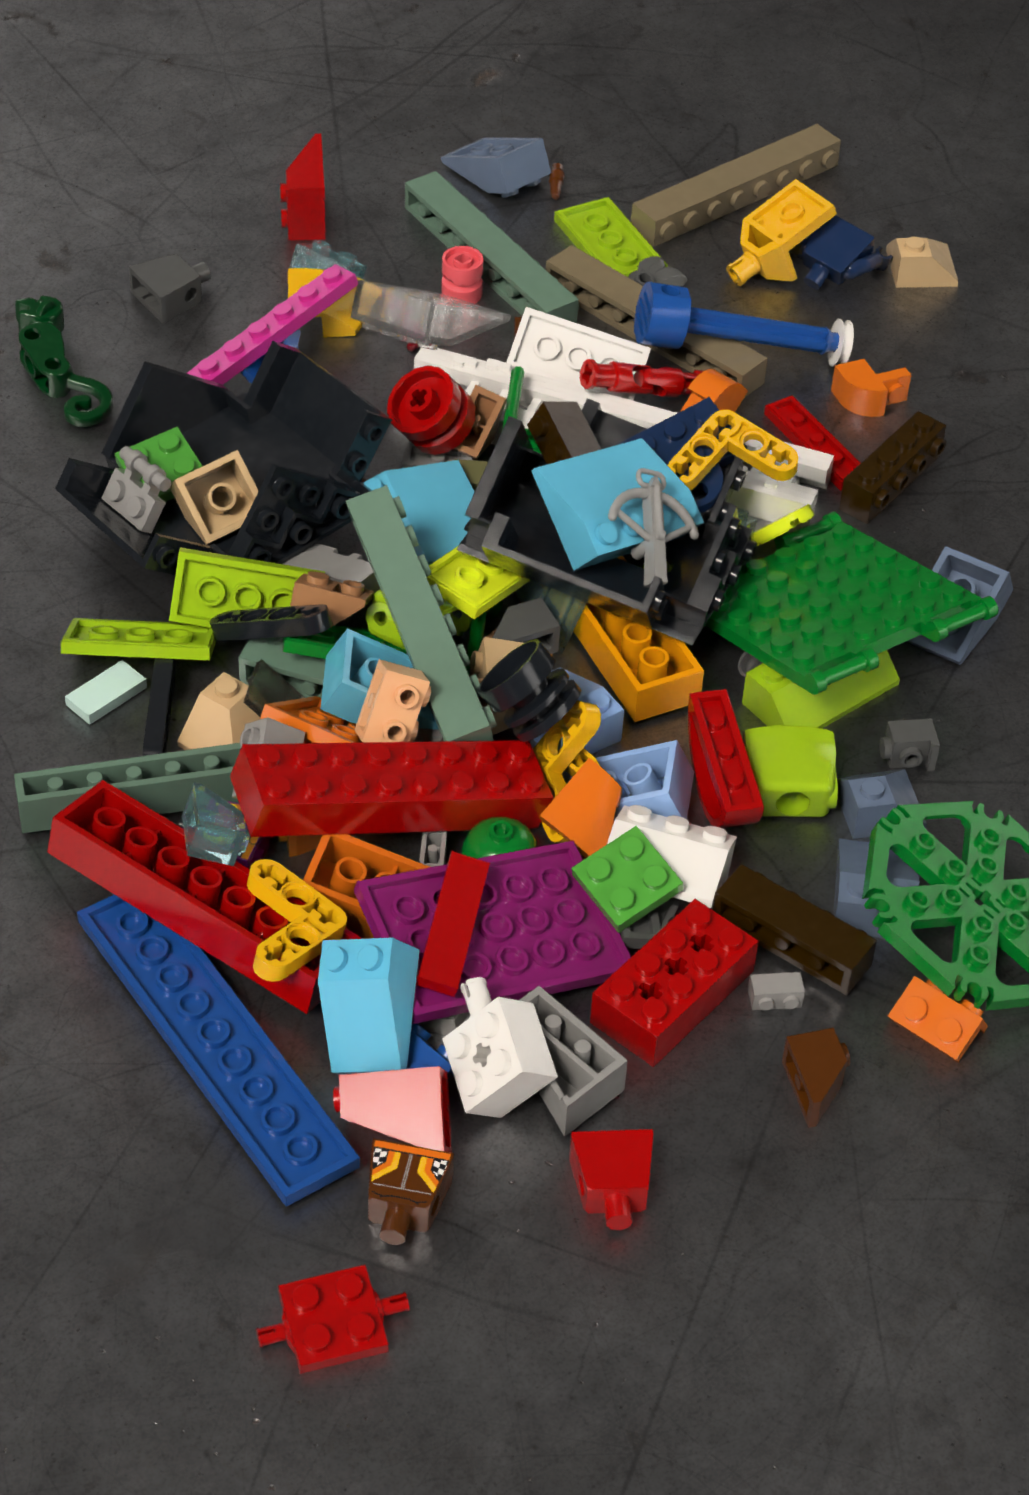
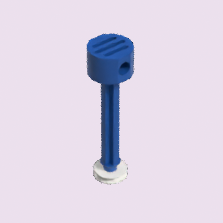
M646 282L642 287L634 319V334L638 344L679 349L687 333L817 352L820 355L827 352V360L830 366H834L836 363L838 365L848 362L854 341V328L851 320H846L843 323L842 319L838 318L830 330L827 326L817 327L691 307V296L687 287L655 282Z

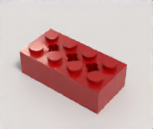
M694 899L592 993L590 1023L643 1061L655 1067L754 971L759 941Z

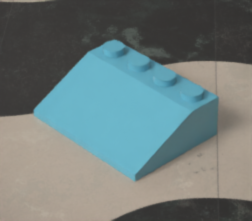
M642 438L531 470L574 571L630 554L634 546L644 541L639 534L619 517L615 521L608 519V513L613 501L622 492L632 488H641L636 481V472L640 468L662 473L666 478V487L662 492L672 496L686 508L693 518L696 527L704 523L690 489ZM641 474V478L645 483H649L650 479L654 477ZM631 499L624 503L620 509L644 529L642 499ZM663 504L664 530L666 534L686 526L676 512Z
M459 460L387 470L363 482L371 490L387 485L392 498L400 497L407 516L402 518L405 527L412 525L419 546L414 547L417 556L424 554L428 565L459 546L460 542L468 534V531H465L464 528L471 518L467 517L465 513L475 491Z

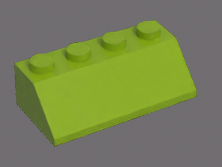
M888 650L877 654L879 657L878 668L869 672L862 670L827 685L825 691L816 695L811 694L762 663L746 672L742 704L767 726L797 725L823 729L899 685L900 678Z

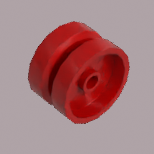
M427 365L413 369L397 382L388 399L387 415L392 419L391 424L421 452L438 455L456 448L470 434L475 422L476 407L471 396L448 373L440 367Z

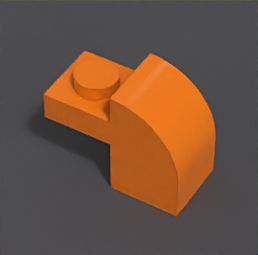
M863 358L835 365L831 392L839 403L850 412L861 416L880 417L884 416L887 405L907 401L911 374L906 367L876 374Z
M710 368L701 372L689 385L688 389L692 393L681 411L710 397L719 410L736 412L748 390L737 381Z

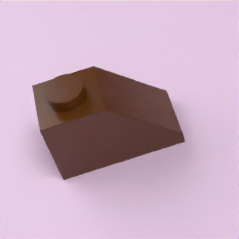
M834 1027L786 1036L782 1063L808 1128L818 1125L843 1084L846 1067L850 1066V1055L847 1045L844 1042L840 1043Z

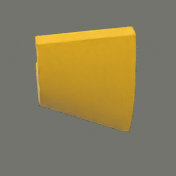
M288 268V298L295 294L302 286L307 285L321 275L324 270ZM356 277L359 285L315 316L322 317L323 338L356 336L362 328V323L371 316L372 307L378 300L382 301L384 298L383 288Z

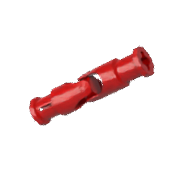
M586 359L582 364L579 379L584 389L588 390L594 387H602L610 392L650 393L661 397L676 398L680 395L690 396L692 392L688 389L689 385L703 371L682 372L681 369L674 367L653 369L647 365L615 361L609 364L596 363L594 359Z

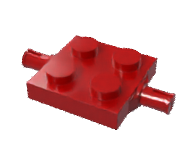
M364 1264L278 1285V1294L283 1309L282 1323L256 1328V1335L260 1348L286 1341L295 1354L299 1372L302 1374L387 1353L389 1343L383 1326L384 1316L404 1311L408 1312L410 1310L406 1292L380 1299L372 1288L367 1268Z

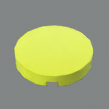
M810 504L754 531L753 541L757 542V546L762 545L796 527V525L803 524L812 519L815 514Z

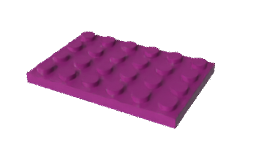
M573 840L477 858L489 862L490 866L458 990L455 997L416 985L412 1024L469 1012L460 986L462 983L466 984L465 981L471 978L483 977L486 979L492 1001L497 997L520 1000L537 986L542 987L549 994H555L601 984L631 958L620 934L572 875L571 868L583 861ZM447 864L357 881L354 888V893L374 938H395L419 949L418 970Z

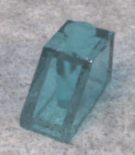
M194 782L182 814L187 856L234 866L239 852L244 853L246 851L250 838L249 831L245 828L242 811L204 785Z

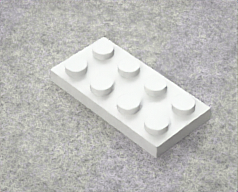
M526 307L506 363L512 364V368L521 366L528 373L583 387L580 384L579 376L582 364L586 359H594L596 363L609 364L615 361L646 365L651 348ZM602 387L591 389L634 401L636 395L634 393L610 392Z

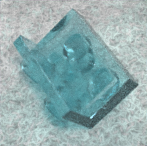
M314 240L313 243L296 244L289 268L325 270L336 264L354 273L356 277L364 278L367 266L357 262V256L345 251L337 253L331 250V244L321 240Z

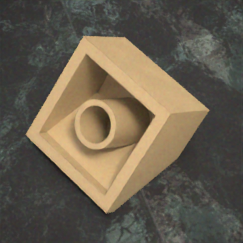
M238 450L175 479L170 487L185 519L206 545L240 529L259 492Z

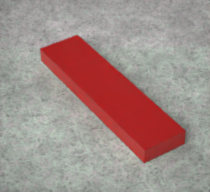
M793 395L765 405L764 415L794 445L834 455L830 481L842 491L844 478L860 462Z
M454 851L451 852L418 970L417 986L455 997L488 874L489 862Z

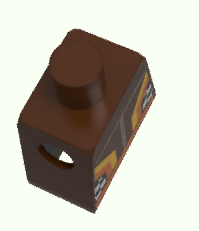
M373 1138L368 1192V1220L372 1223L382 1224L379 1236L384 1242L391 1245H401L405 1242L408 1230L419 1232L430 1230L452 1184L454 1153Z

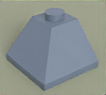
M905 769L837 777L838 801L853 839L870 837L871 831L882 817L886 818L893 808H897L898 805L919 804ZM923 820V825L925 828H927V822L926 820Z

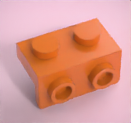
M916 976L913 977L888 1014V1018L957 1063H959L979 1031L984 1033L988 1028L984 1019L981 1018L984 1012L980 1008H975L974 1004L966 999H962L959 1004L946 996L929 979L924 982Z

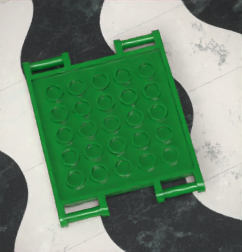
M833 511L824 515L822 520L790 533L787 531L774 538L777 548L774 554L762 559L751 560L742 566L736 585L728 588L719 612L714 611L705 626L806 691L816 695L825 691L827 685L862 670L869 672L878 668L879 657L877 654L920 635L933 642H938L947 638L949 632L979 619L989 620L997 616L999 610L996 601L991 596L984 598L977 596L962 586L897 552L895 549L842 522L839 514Z

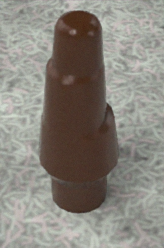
M554 163L551 167V174L548 177L551 198L558 200L564 183L565 173L563 172L562 164Z

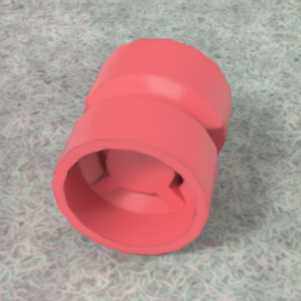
M455 246L443 253L441 295L448 304L453 306L467 307L481 300L484 259L482 253L473 247Z

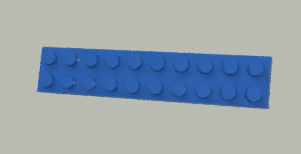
M115 894L77 911L78 922L286 1207L360 1168V1157L200 947Z

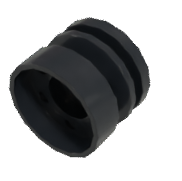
M538 639L521 644L507 654L487 673L477 690L494 712H502L508 709L503 721L508 728L514 727L513 732L521 742H526L540 736L561 720L574 706L582 691L574 680H568L569 675L564 669H556L551 672L556 660Z

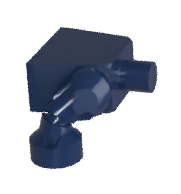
M836 215L789 250L796 258L803 260V264L810 269L804 278V282L816 290L821 288L826 279L841 285L847 279L853 280L874 269L884 271L893 258L892 255L883 256L881 254L883 251L881 246H878L875 252L872 253L875 237Z

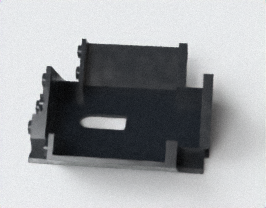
M272 341L248 393H243L239 396L234 395L220 383L144 361L102 451L109 468L69 458L55 490L144 569L175 575L180 547L283 564L352 522L346 500L372 491L361 481L392 419L300 350ZM178 427L202 466L238 450L259 492L241 528L207 545L185 519L175 498L165 503L152 533L141 532L102 499V495L115 467L119 468L114 453L119 452L125 446H133Z
M587 398L582 408V412L601 449L615 446L646 430L644 427L603 412L600 403ZM508 416L466 510L465 515L471 518L464 528L465 531H468V534L460 542L457 550L693 645L713 612H719L724 602L726 591L730 586L734 587L736 585L745 561H751L757 546V542L753 541V529L741 525L742 520L738 517L737 506L729 503L733 491H740L746 477V472L742 471V459L735 457L733 462L721 468L723 486L715 505L709 510L700 513L704 523L697 527L699 532L698 539L693 540L688 532L678 539L665 543L666 561L672 567V570L667 572L668 583L663 585L662 578L654 576L650 588L644 587V568L619 558L610 559L579 570H573L531 472L534 468L547 465L542 454L533 450L523 422ZM691 490L695 500H700L707 496L702 490Z

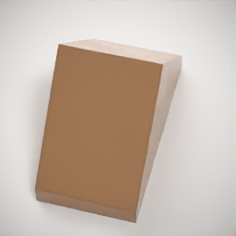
M475 385L470 395L476 407L475 422L470 434L454 450L478 460L495 438L507 400L498 394Z

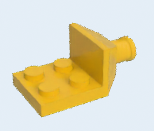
M795 179L743 219L740 240L743 254L733 263L726 266L728 275L740 287L758 273L769 280L793 282L798 277L789 250L837 215L835 206Z

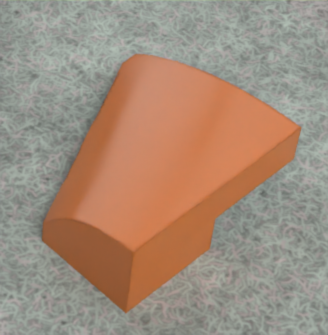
M589 758L541 813V821L568 841L573 840L579 853L587 858L606 846L614 824L615 812L620 804L623 792L622 787L601 766Z

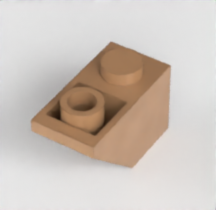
M310 571L307 574L304 573L295 581L290 606L327 605L333 622L331 627L364 608L372 600L374 591L365 589V585L357 581L345 580L341 583L329 580V576L325 573Z

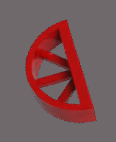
M727 689L689 693L688 734L690 755L698 796L707 820L712 826L720 828L758 823L762 817L764 805Z

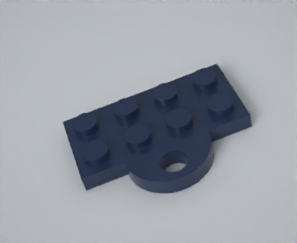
M708 397L617 445L642 438L668 465L671 459L710 416L719 411L711 398ZM728 424L724 427L729 428L731 430V426ZM719 426V430H718V436L716 437L718 440H719V433L724 429L723 427H720V426ZM701 445L695 448L694 452L698 456L706 457L713 453V449L709 446ZM729 451L694 488L704 491L707 495L703 499L695 500L700 513L709 510L716 503L723 486L721 468L733 462L735 457H737ZM688 468L683 474H678V473L676 472V475H677L679 478H680L682 475H686V476L688 477V475H689V468Z

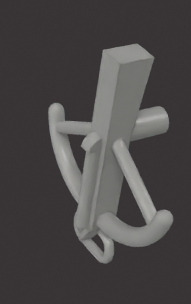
M640 468L636 472V481L641 488H632L622 492L613 501L608 513V519L615 521L619 517L644 539L643 542L631 549V555L636 560L644 558V587L650 588L654 576L662 578L663 585L668 583L665 543L688 532L690 537L696 540L699 537V532L686 508L675 498L662 492L666 487L665 476L658 471ZM641 474L654 477L650 479L649 483H645L641 478ZM631 499H642L644 529L620 509L624 503ZM663 504L676 512L686 526L666 534L664 530Z

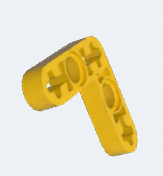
M719 410L710 416L667 465L675 474L676 472L683 474L689 468L688 477L682 475L680 480L691 491L727 451L777 481L790 480L795 476L798 468V454L791 446L731 410ZM728 424L731 426V430L729 428L724 427ZM719 426H720V427H723L724 429L719 433V440H718L716 437L718 436V430H719ZM751 439L758 440L763 444V447L756 451H750L744 447V443ZM706 445L713 449V453L709 456L701 457L694 450L698 446ZM784 460L788 461V465L785 463L781 464L780 466L776 465V461L780 463Z
M577 700L566 715L553 725L533 748L551 793L554 790V798L566 785L562 776L563 771L595 735L600 726V709L594 704ZM563 737V746L558 754V744ZM541 822L551 841L555 843L568 841Z
M260 859L251 865L247 881L248 890L291 922L258 945L253 962L254 972L260 978L272 982L281 981L320 955L323 940H341L347 916L339 906L274 860ZM287 898H300L307 904L296 905L289 902ZM302 938L307 940L311 945L299 946L294 944L290 939Z

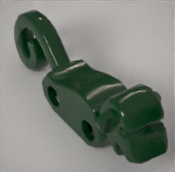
M40 296L38 300L34 298L16 299L15 314L19 325L18 337L21 345L19 352L20 362L41 392L52 398H63L71 389L96 397L100 404L91 411H88L92 407L90 396L77 395L68 399L64 404V417L68 423L77 427H90L103 422L113 410L112 393L101 382L73 373L71 364L65 358L64 341L61 333L64 329L62 303L57 298L50 296Z

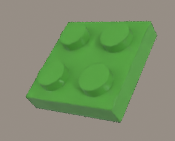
M178 427L130 446L131 449L139 450L145 454L151 465L156 464L166 472V477L171 480V484L175 479L202 467V464ZM120 451L114 453L119 468L126 469L124 460L119 456ZM141 477L140 482L144 484L143 477ZM170 488L164 492L160 490L158 494L165 502L175 498Z
M634 826L571 868L573 877L618 933L684 890L683 882L637 826Z

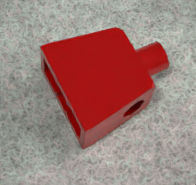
M653 1129L571 1132L569 1161L584 1211L589 1214L605 1213L606 1226L612 1230H623L630 1227L632 1224L631 1212L646 1210Z

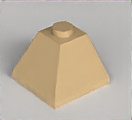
M914 236L895 238L887 244V256H893L889 264L896 288L958 287V278L948 244L930 238Z
M223 672L200 692L177 741L178 747L183 750L240 743V737L245 724L261 719L260 717L265 705L254 688Z

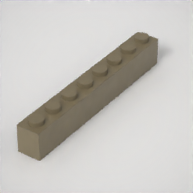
M815 124L632 203L631 223L647 242L655 247L775 194L795 179L802 182L838 166L841 140L819 124Z
M570 245L546 261V271L556 277L567 290L577 297L580 308L636 340L634 319L642 285L573 245ZM687 333L679 349L645 345L691 373L695 370L705 371L710 368L717 370L742 384L748 390L745 397L765 383L768 358L738 340Z

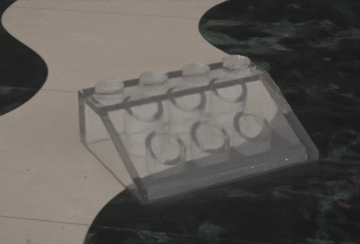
M358 279L359 285L356 286L350 318L363 322L362 328L380 331V334L391 337H399L398 340L418 344V347L437 350L438 345L453 346L510 321L511 315L435 291Z

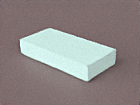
M121 660L66 695L65 703L68 708L90 725L147 688V680L125 661Z

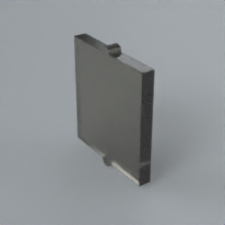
M261 659L256 662L252 677L247 679L249 687L243 703L261 717L265 704L305 697Z

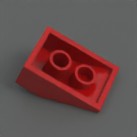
M321 133L314 134L286 169V183H280L281 202H287V209H281V228H288V241L326 240L325 185Z

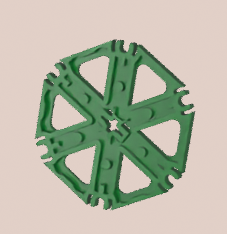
M974 801L906 804L893 808L886 818L882 817L871 831L862 899L869 898L864 904L865 909L873 908L880 911L872 921L873 926L879 928L877 932L948 997L953 992L956 1001H960L966 992H969L975 999L974 1007L977 1009L980 1008L985 1000L987 1003L985 1011L1029 1007V984L1005 985L997 978L995 973L997 946L1029 973V878L1003 880L1006 841L1013 840L1022 845L1023 850L1029 854V832L1009 814L1004 819V814L1000 810L992 818H989L984 813L983 803H979L973 811L972 804ZM960 819L965 829L962 860L924 827L923 820ZM889 849L930 885L897 887L893 885L886 875ZM979 899L983 904L978 905L975 901ZM955 926L951 963L937 956L914 935L912 929Z

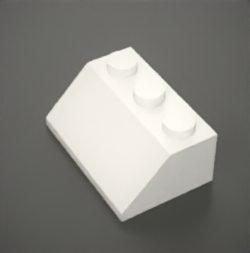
M624 805L614 821L607 844L634 826H637L683 882L684 890L673 898L692 902L696 899L711 908L714 904L715 892L728 878L737 836L727 834L720 827H701L690 824L687 819L680 816L672 815L665 817L654 814L644 806L632 805L629 807Z

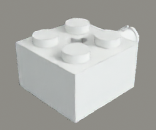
M475 977L465 981L466 984L462 983L460 986L470 1017L442 1039L465 1113L502 1118L558 1078L534 1003L497 997L492 1001L486 979Z

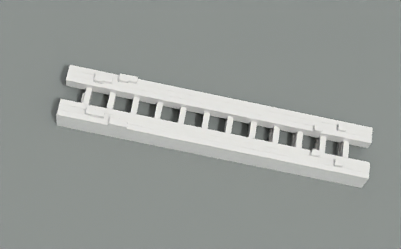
M425 344L422 345L414 358V369L427 365L440 367L469 395H471L475 385L507 400L511 371L514 369L510 363L491 358L484 361ZM524 371L520 406L527 407V410L519 408L518 420L523 422L526 429L528 428V422L543 401L577 402L582 411L587 398L600 403L603 412L646 429L677 413ZM506 404L496 431L495 438L491 443L493 445H496L499 436L502 432ZM751 439L745 442L747 449L750 451H756L763 447V444L758 440ZM784 442L796 450L798 454L797 473L790 480L786 481L772 479L742 460V471L746 472V477L740 491H733L729 503L737 506L738 513L770 522L807 504H810L814 511L818 490L799 484L801 482L827 489L831 479L834 455ZM784 460L781 463L776 461L777 466H780L783 463L788 465L787 460ZM811 519L803 524L796 525L794 528L800 529L810 525Z

